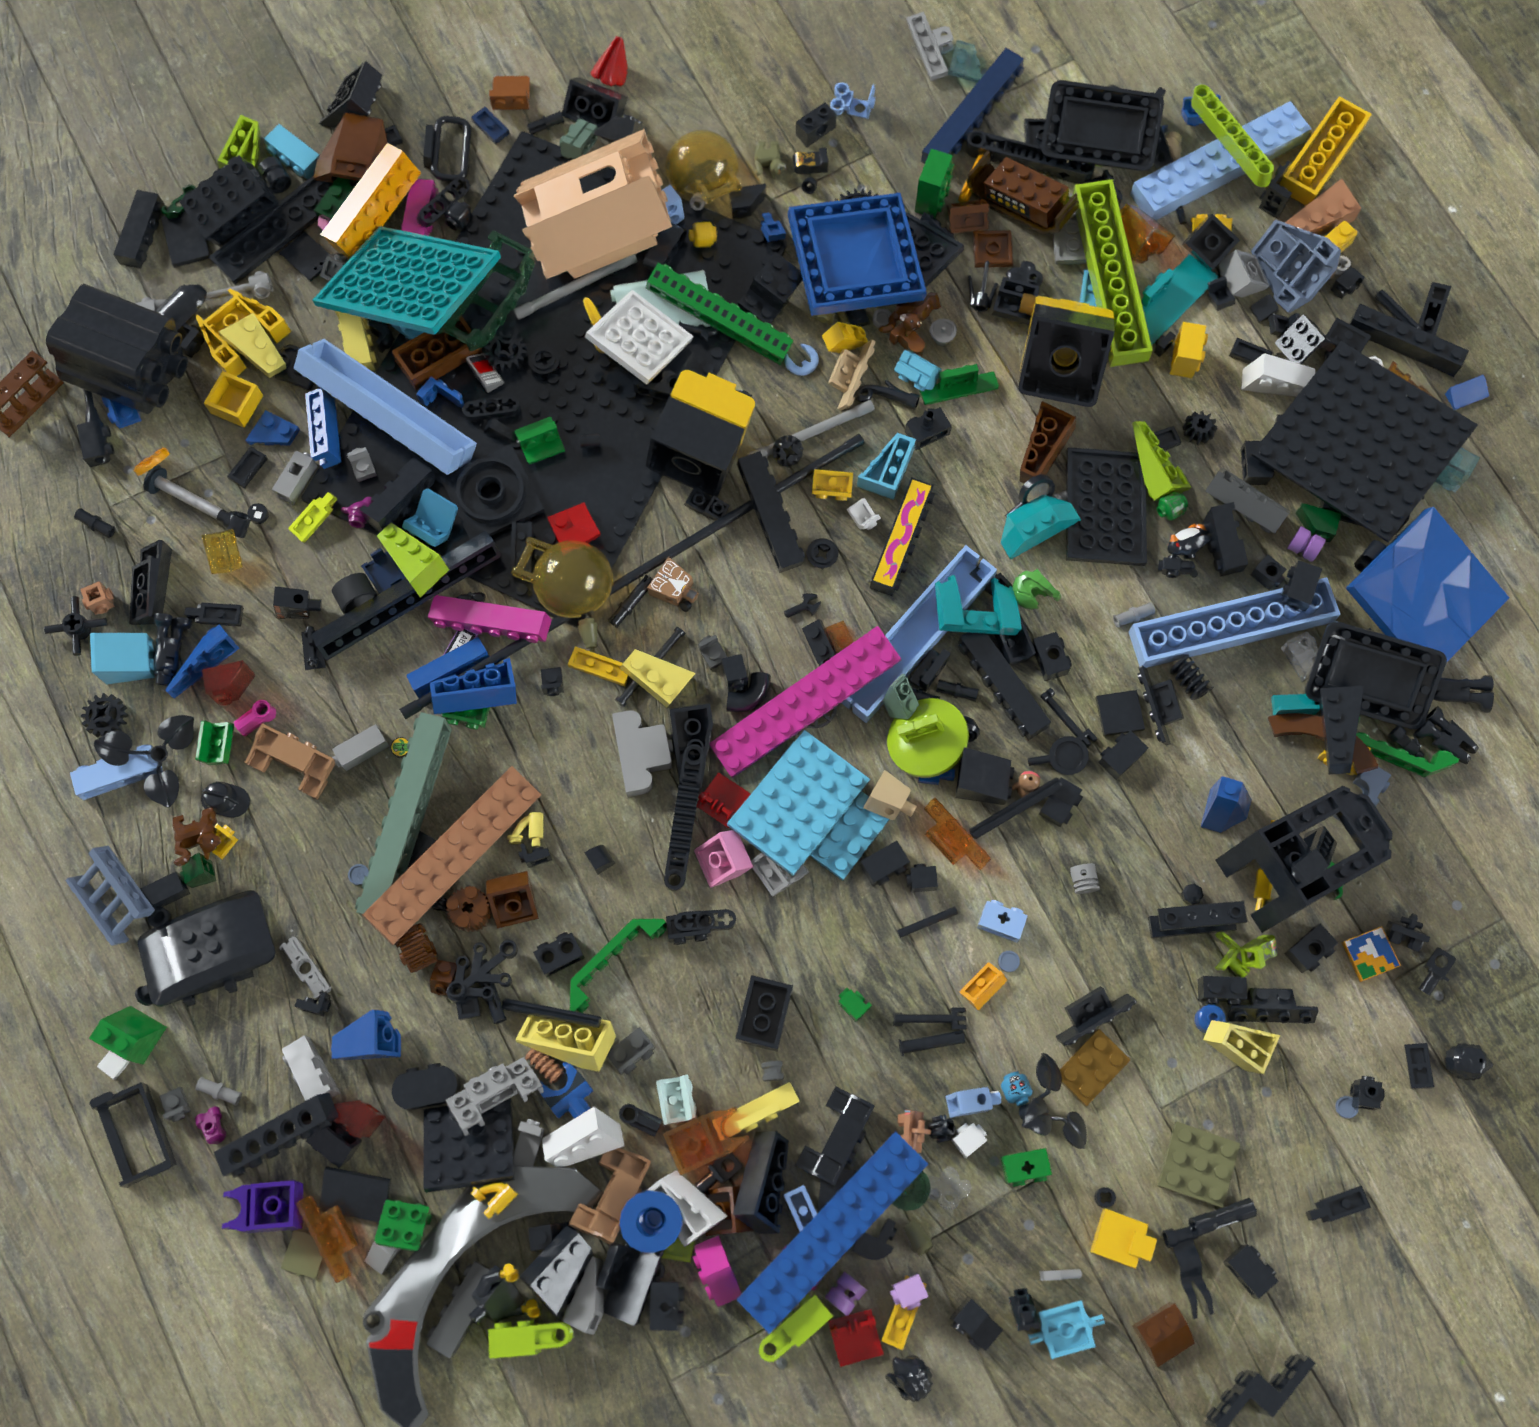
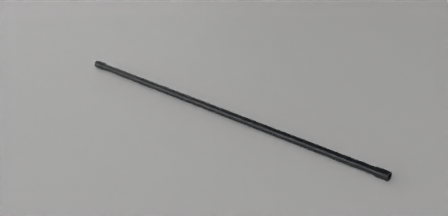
M860 434L855 435L841 446L777 483L775 486L777 493H782L812 475L814 469H822L846 453L865 444L863 437ZM751 500L552 618L548 633L664 564L668 557L674 558L752 511L754 508ZM519 638V640L512 642L466 671L472 669L479 671L485 669V665L492 663L496 665L532 642ZM466 671L462 672L461 674H459V675H457V676L459 677V676L464 675V674L466 673ZM431 692L400 708L399 710L404 718H410L431 704Z

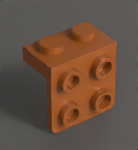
M495 76L493 78V90H489L492 110L529 109V76Z

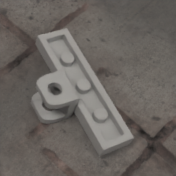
M924 12L907 17L908 27L930 81L947 76L948 70L942 55L953 50V35L950 28L944 26L931 31Z

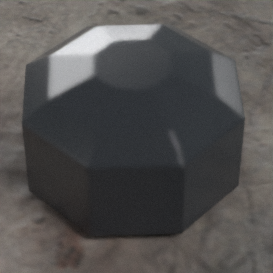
M1196 884L1186 885L1181 892L1183 901L1188 905L1200 903L1204 896L1202 888Z

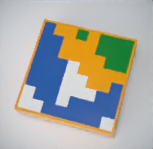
M1382 926L1341 942L1360 982L1401 966Z

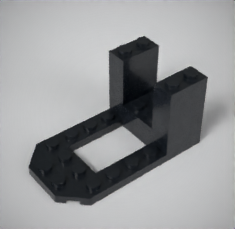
M1341 786L1257 830L1215 859L1226 878L1255 862L1259 864L1279 895L1273 901L1250 914L1261 933L1334 890L1389 860L1392 854V850L1389 849V842L1392 840L1393 832L1369 796L1362 793L1355 794L1350 792V788ZM1336 814L1360 851L1327 868L1308 885L1304 886L1301 881H1296L1291 873L1293 862L1309 853V848L1300 836V833Z

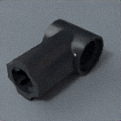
M625 1104L619 1111V1118L622 1123L655 1137L663 1120L637 1108L633 1104ZM630 1108L634 1110L635 1117L628 1121L623 1118V1112Z

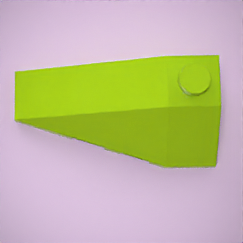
M1134 421L1132 425L1144 482L1148 488L1149 496L1154 501H1159L1161 497L1175 491L1180 494L1192 488L1180 467L1177 466L1175 468L1170 462L1169 458L1171 455L1168 451L1165 452L1158 446L1159 440L1146 422Z

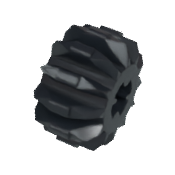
M1195 411L1191 416H1187L1183 429L1185 430L1184 436H1190L1189 442L1196 440L1197 445L1201 441L1206 444L1214 438L1217 426L1215 425L1216 419H1210L1211 413L1206 416L1204 411H1201L1199 414Z

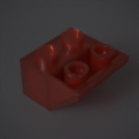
M361 1100L334 1104L339 1118L334 1121L343 1125L346 1124L345 1130L354 1137L361 1138L363 1136L370 1138L386 1117L370 1103Z

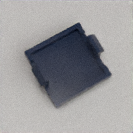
M381 548L370 554L373 558L372 561L361 565L379 594L406 578L388 551L384 553Z

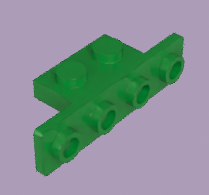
M977 364L965 365L960 368L946 369L939 372L938 384H935L932 390H920L924 405L997 390L999 389V384L995 372L979 374Z

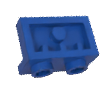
M101 397L105 407L109 408L110 412L107 415L112 424L115 423L119 429L142 421L137 410Z

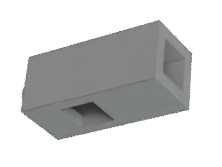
M295 451L272 488L277 498L292 505L296 503L318 467L311 458V454Z
M375 724L333 748L335 756L332 758L335 760L338 768L342 766L345 771H348L390 746L379 727Z

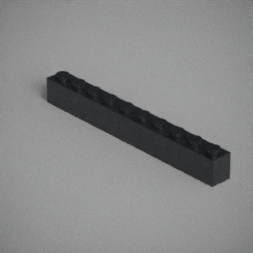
M484 531L441 557L449 571L421 598L407 578L312 633L311 637L327 661L500 558L502 555L487 531Z

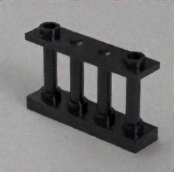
M1244 901L1158 908L1157 916L1148 917L1151 939L1237 930L1236 924L1248 922Z

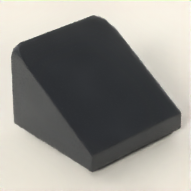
M1270 294L1249 307L1259 323L1269 319V316L1272 314H1277L1279 310Z

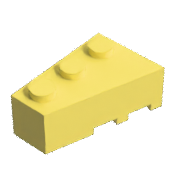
M1212 1020L1203 1040L1243 1070L1264 1074L1280 1035Z

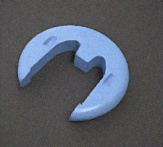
M800 344L810 357L811 362L804 360L801 363L802 367H798L788 357V354H786L784 362L786 368L791 373L804 376L812 373L817 368L819 357L813 347L807 344Z

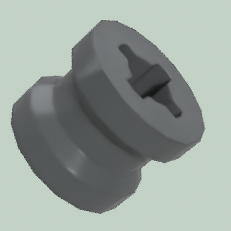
M782 1061L761 1063V1068L764 1070L763 1081L784 1079V1074L781 1072Z

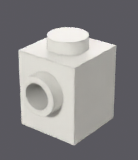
M965 1123L956 1130L958 1135L951 1140L963 1157L966 1158L987 1141L985 1138L987 1134L979 1124L976 1126L972 1123L968 1126Z

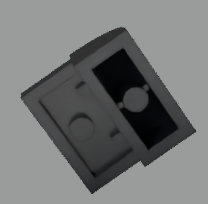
M1003 276L992 315L1029 325L1031 315L1019 312L1024 293L1037 297L1040 286Z

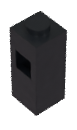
M173 872L140 888L154 909L164 907L190 894L187 885L182 882L178 872Z

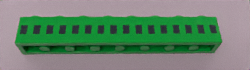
M658 263L647 281L646 289L778 365H781L794 341L787 333L775 330L771 324L761 322L754 314L742 311L738 305L728 303L719 294L707 291L703 285L693 283L686 275H679L666 264Z

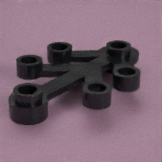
M512 940L503 941L499 947L500 952L481 966L483 956L487 953V948L482 942L476 943L473 946L474 958L471 975L465 980V970L469 968L470 961L466 956L458 957L456 960L455 981L451 982L447 988L448 998L453 1002L463 1001L467 996L482 997L485 1001H491L495 997V992L490 986H486L483 989L471 988V986L476 982L499 983L502 987L510 986L512 978L508 973H487L505 959L514 958L518 953L516 944ZM483 947L482 952H477V949ZM510 948L513 949V952H512V953H510V954H507V953H506V951H507L508 949H510ZM465 960L466 964L460 966V962ZM508 977V981L503 983L502 979ZM461 989V993L455 995V991ZM491 991L490 996H484L485 992Z

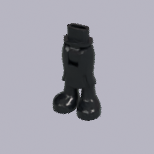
M155 613L153 622L157 627V638L155 639L154 675H156V684L168 686L179 668L182 633L191 628L192 620L184 617L172 619L173 616L170 614ZM171 625V637L167 638L168 629Z
M1484 675L1480 679L1471 680L1468 678H1441L1433 700L1439 702H1460L1463 704L1475 703L1479 705L1481 712L1490 713L1494 702V693L1491 692L1494 688L1493 677L1491 675ZM1470 689L1479 690L1482 693H1470Z

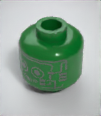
M1175 491L1161 497L1157 507L1159 516L1172 521L1184 515L1188 507L1187 499L1182 493L1179 494Z

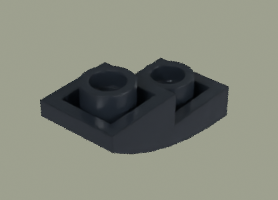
M696 487L691 490L684 503L688 508L714 521L724 516L730 507L729 504L713 495L711 497Z

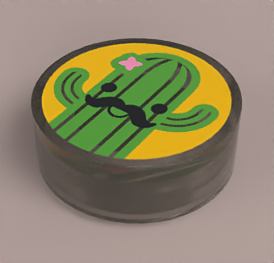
M398 737L392 741L390 750L395 757L403 759V757L407 756L409 750L407 749L408 739Z

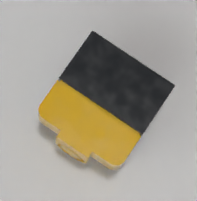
M1037 296L1020 367L1018 384L1020 393L1085 407L1094 406L1098 400L1115 332L1114 312L1105 308L1089 306L1087 303Z
M690 370L682 371L650 438L646 467L688 487H696L709 496L714 495L718 497L743 442L755 407L754 399L736 391V384L711 373L704 377Z

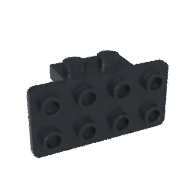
M615 1242L611 1244L596 1286L602 1289L609 1290L604 1302L605 1314L630 1325H638L651 1290V1282L655 1279L664 1250L648 1253L636 1250L627 1242L625 1245Z

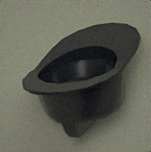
M214 782L202 790L201 803L204 809L213 808L217 815L236 818L247 811L250 805V798L245 789L226 782Z

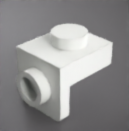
M862 498L847 509L859 529L870 530L877 525L876 521L881 518L879 514L875 515L865 498Z

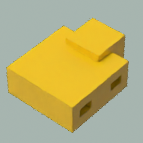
M1103 1209L1090 1253L1131 1268H1136L1139 1258L1145 1261L1152 1260L1157 1239L1146 1235L1149 1224L1108 1209Z

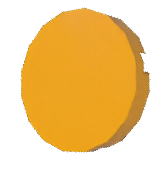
M164 447L157 450L153 455L136 465L133 471L137 476L144 474L169 456V451Z

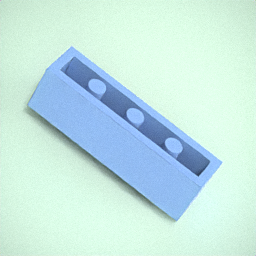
M141 745L134 751H149L153 746ZM129 754V760L124 765L114 766L100 759L96 764L78 767L76 771L70 772L76 796L86 800L144 780L151 774H157V763L149 761L147 755Z

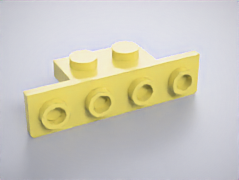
M789 1082L713 1120V1125L722 1142L743 1130H746L748 1133L758 1128L757 1123L763 1120L766 1123L778 1117L777 1113L800 1101Z

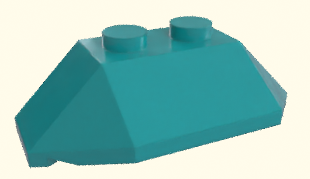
M1042 494L1007 514L1001 545L1011 560L1081 519L1071 503Z

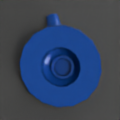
M648 1190L636 1194L627 1201L621 1211L619 1226L623 1238L631 1247L640 1252L655 1253L665 1250L675 1242L681 1232L682 1215L679 1206L672 1197L661 1191Z

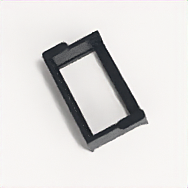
M140 1082L116 1094L106 1092L90 1100L91 1108L99 1113L123 1181L119 1182L120 1187L129 1188L137 1182L150 1176L153 1177L177 1165L147 1084ZM141 1094L165 1161L133 1176L109 1107Z

